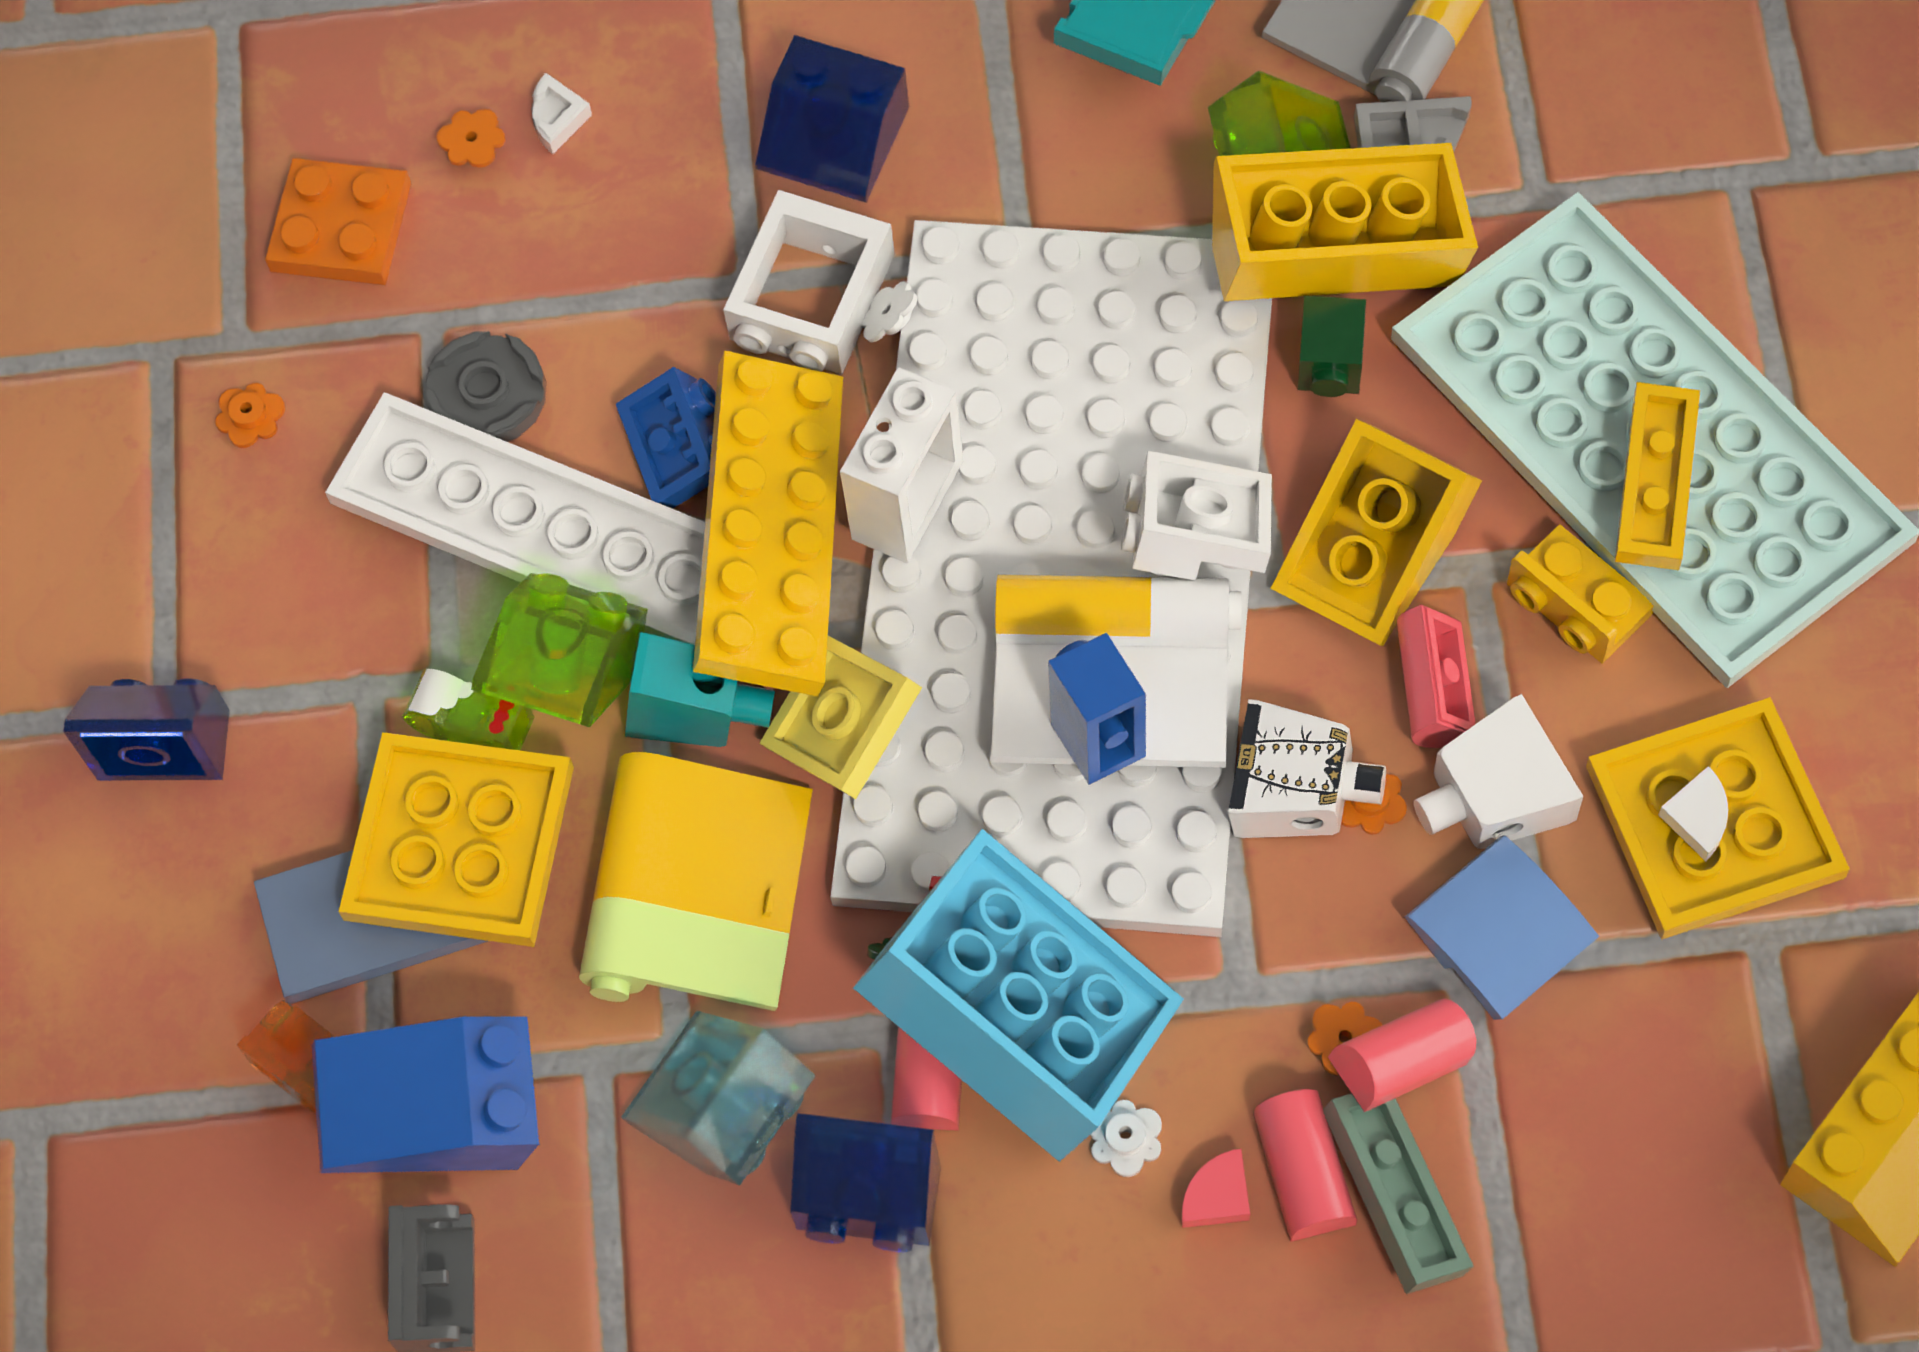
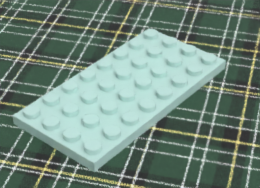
M1579 192L1392 327L1391 340L1606 563L1632 583L1654 606L1652 611L1726 688L1733 685L1912 546L1919 536V529ZM1637 382L1700 390L1683 558L1679 570L1615 562L1632 406Z

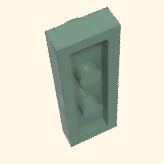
M1353 1094L1332 1099L1323 1108L1325 1118L1405 1293L1409 1294L1463 1277L1474 1265L1396 1098L1367 1112L1363 1111Z

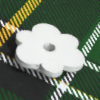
M902 281L894 288L885 287L874 296L870 305L871 309L867 311L861 324L865 328L863 335L866 340L871 343L876 342L885 334L892 335L899 332L908 323L912 310L917 303V295L911 291V286L907 282Z
M1128 1100L1116 1102L1112 1112H1108L1100 1126L1090 1135L1096 1141L1092 1146L1094 1160L1101 1164L1111 1162L1114 1172L1122 1177L1135 1176L1141 1171L1144 1161H1154L1160 1156L1161 1144L1156 1139L1162 1129L1160 1116L1149 1108L1136 1110L1134 1104ZM1129 1132L1132 1136L1128 1139H1123L1120 1137V1134Z

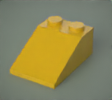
M1356 419L1270 589L1380 646H1384L1397 625V618L1407 610L1453 539L1482 480L1373 425Z

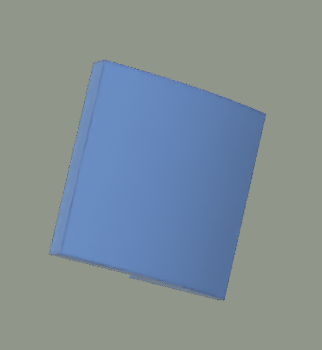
M1506 835L1500 836L1405 916V919L1443 968H1454L1493 1020L1504 1019L1599 937L1584 916L1557 885Z

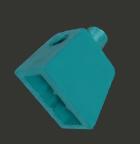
M640 632L629 690L625 737L723 747L727 745L731 721L769 728L775 690L737 684L736 680L693 672L694 644Z

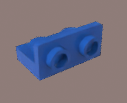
M675 367L667 370L616 403L651 500L671 509L708 487L716 392L706 380L702 378L696 379Z

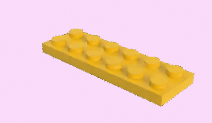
M724 351L718 365L693 672L817 697L825 684L843 376Z

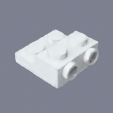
M1148 451L1141 475L1131 473L1128 479L1123 510L1133 513H1128L1126 517L1121 551L1133 553L1132 569L1152 572L1163 577L1173 576L1196 581L1201 561L1219 564L1229 569H1245L1265 573L1271 554L1272 474Z

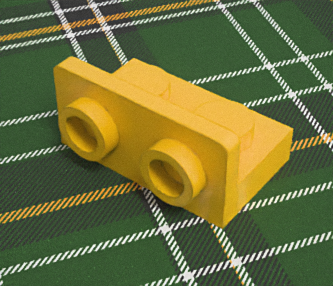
M1560 524L1529 554L1521 550L1511 560L1507 585L1510 586L1511 593L1517 602L1532 613L1541 612L1558 627L1561 637L1571 648L1582 654L1588 652L1601 664L1653 615L1652 610L1654 606L1632 583Z

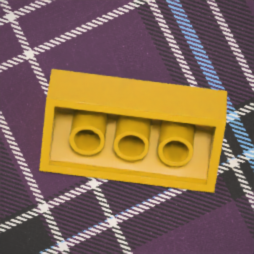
M1451 143L1216 156L1213 173L1212 251L1224 301L1448 287L1464 275L1478 249Z
M1919 992L1793 1161L1780 1184L1894 1267L1897 1266L1919 1235Z

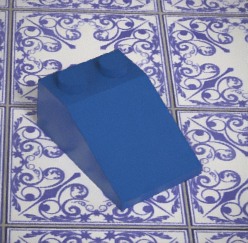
M457 1017L318 1039L312 1043L320 1173L518 1170L539 1145L528 1017Z

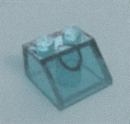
M696 1010L621 1118L630 1126L702 1172L741 1185L746 1176L755 1171L762 1163L766 1154V1147L784 1121L792 1117L800 1108L804 1092L816 1075L766 1030Z

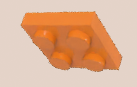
M292 158L265 258L270 272L386 285L411 187L408 172L404 170Z

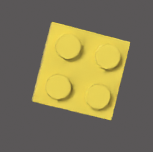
M828 636L825 684L818 697L790 691L759 744L856 799L922 687L908 677Z

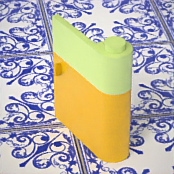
M631 752L622 755L618 763L579 975L580 981L590 986V994L606 1001L623 1002L629 999V994L638 993L649 984L775 1011L778 1008L813 789L654 753Z

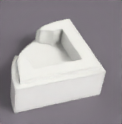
M547 73L543 75L534 89L532 118L535 130L544 147L554 154L592 115L590 104Z
M1709 766L1667 801L1659 812V816L1705 861L1717 849L1728 820V801L1725 790L1719 778Z

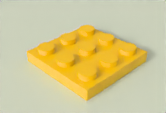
M1771 697L1588 757L1586 768L1661 940L1845 879L1850 870ZM1709 766L1717 775L1725 790L1728 801V820L1717 849L1705 861L1659 816V812L1667 801Z
M382 732L338 911L343 921L534 947L574 770L571 758Z

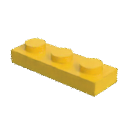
M1637 382L1615 562L1672 570L1680 569L1683 558L1700 390Z

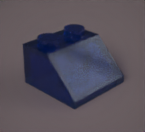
M794 35L772 81L755 162L756 169L867 203L909 109L905 68Z
M119 679L113 681L111 686H89L65 718L63 732L98 781L223 780L230 709L217 687L202 680L180 679L175 681L173 685H147L138 680Z
M797 1113L791 1193V1214L796 1229L805 1230L807 1238L822 1243L840 1244L845 1242L846 1236L872 1239L873 1246L893 1252H909L912 1250L913 1244L930 1246L941 1172L934 1130Z

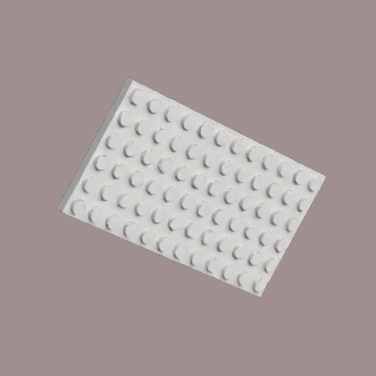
M915 220L907 283L911 286V291L917 295V303L912 310L908 323L901 328L896 370L900 367L956 390L963 463L908 563L875 549L873 551L861 653L908 677L921 686L922 689L858 797L854 799L843 792L831 889L832 905L914 912L929 893L931 877L943 876L981 829H984L1100 928L1222 937L1231 826L1228 810L1235 776L1251 571L1229 569L1219 564L1201 561L1197 578H1229V591H1242L1241 630H1228L1226 768L1126 766L1088 785L1076 764L991 763L996 662V581L998 574L1163 577L1152 572L1132 569L1133 553L1121 551L1126 517L1128 513H1133L1123 510L1129 476L1131 473L1141 475L1148 451L1259 472L1272 298L1224 301L1212 251V239Z

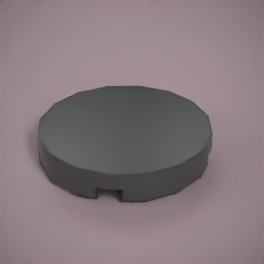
M490 331L472 332L452 340L434 356L428 367L429 375L426 379V386L424 383L423 397L428 410L509 442L520 437L536 422L545 405L546 379L535 352L519 338L505 334L506 338L499 335L491 336Z

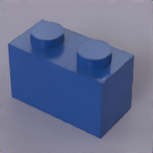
M1107 632L1090 641L1079 640L1065 646L1058 652L1055 658L1048 661L1051 726L1086 782L1090 785L1146 757V693Z

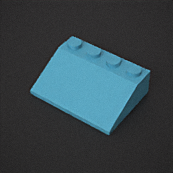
M981 829L853 987L854 990L1059 1162L1100 1126L1184 1000L1177 992L984 829Z

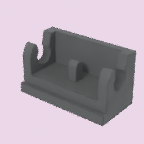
M458 1205L389 1206L388 1341L397 1352L475 1351V1219L472 1214H459Z

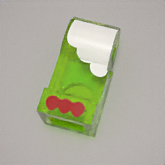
M425 669L422 671L403 713V719L408 725L433 739L512 750H521L535 718L525 692L503 685L497 690L472 681L465 682L454 675L435 669Z

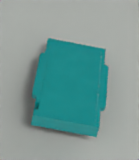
M1071 0L1067 18L1061 17L1054 28V44L1161 86L1186 42L1196 35L1216 0Z

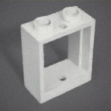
M778 190L724 307L730 340L735 341L741 348L755 354H764L768 351L790 358L802 368L816 371L825 369L842 375L863 329L861 324L867 311L871 309V302L879 292L895 256L891 224ZM783 243L856 265L829 328L755 305Z
M897 368L840 470L852 540L903 562H909L963 463L956 390L903 368ZM882 422L891 424V428L886 432L877 430V426Z

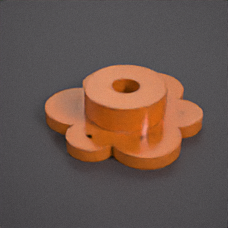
M489 109L477 110L472 115L465 110L456 112L452 116V124L443 126L438 131L436 137L439 147L448 152L449 161L453 165L461 166L469 162L470 165L477 168L490 165L495 159V149L502 147L506 141L503 130L498 128L499 121L497 115Z
M260 383L249 384L244 391L239 388L228 389L219 398V407L222 412L216 417L215 424L220 432L228 433L233 445L239 448H247L254 445L259 437L269 439L276 434L278 428L275 421L283 416L285 404L279 395L267 393L264 386Z
M1386 775L1381 805L1345 800L1341 824L1351 828L1361 825L1364 832L1375 835L1383 830L1384 823L1395 824L1400 822L1405 817L1407 811L1405 800L1398 795L1402 788L1401 780L1395 775Z
M1347 1002L1341 1009L1332 1004H1325L1318 1007L1313 1014L1312 1024L1315 1031L1308 1037V1048L1312 1053L1322 1055V1065L1330 1074L1340 1076L1328 1058L1332 1050L1343 1043L1339 1040L1340 1037L1345 1036L1351 1040L1382 1026L1378 1019L1364 1016V1008L1358 1002Z

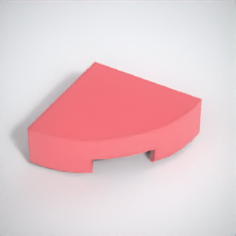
M1241 1149L1231 1150L1216 1156L1202 1166L1192 1178L1183 1200L1182 1228L1250 1220V1208Z

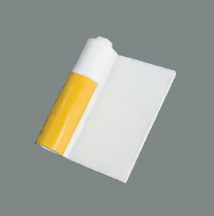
M998 574L995 602L996 662L991 763L1075 764L1051 726L1048 661L1055 658L1058 652L1070 643L1079 640L1090 641L1107 632L1146 693V757L1128 766L1226 768L1228 630H1241L1242 591H1229V578H1196V581L1176 577Z

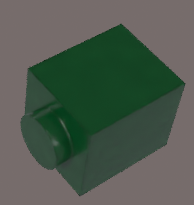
M1304 296L1298 390L1312 391L1323 397H1338L1345 393L1359 394L1363 362L1366 299Z

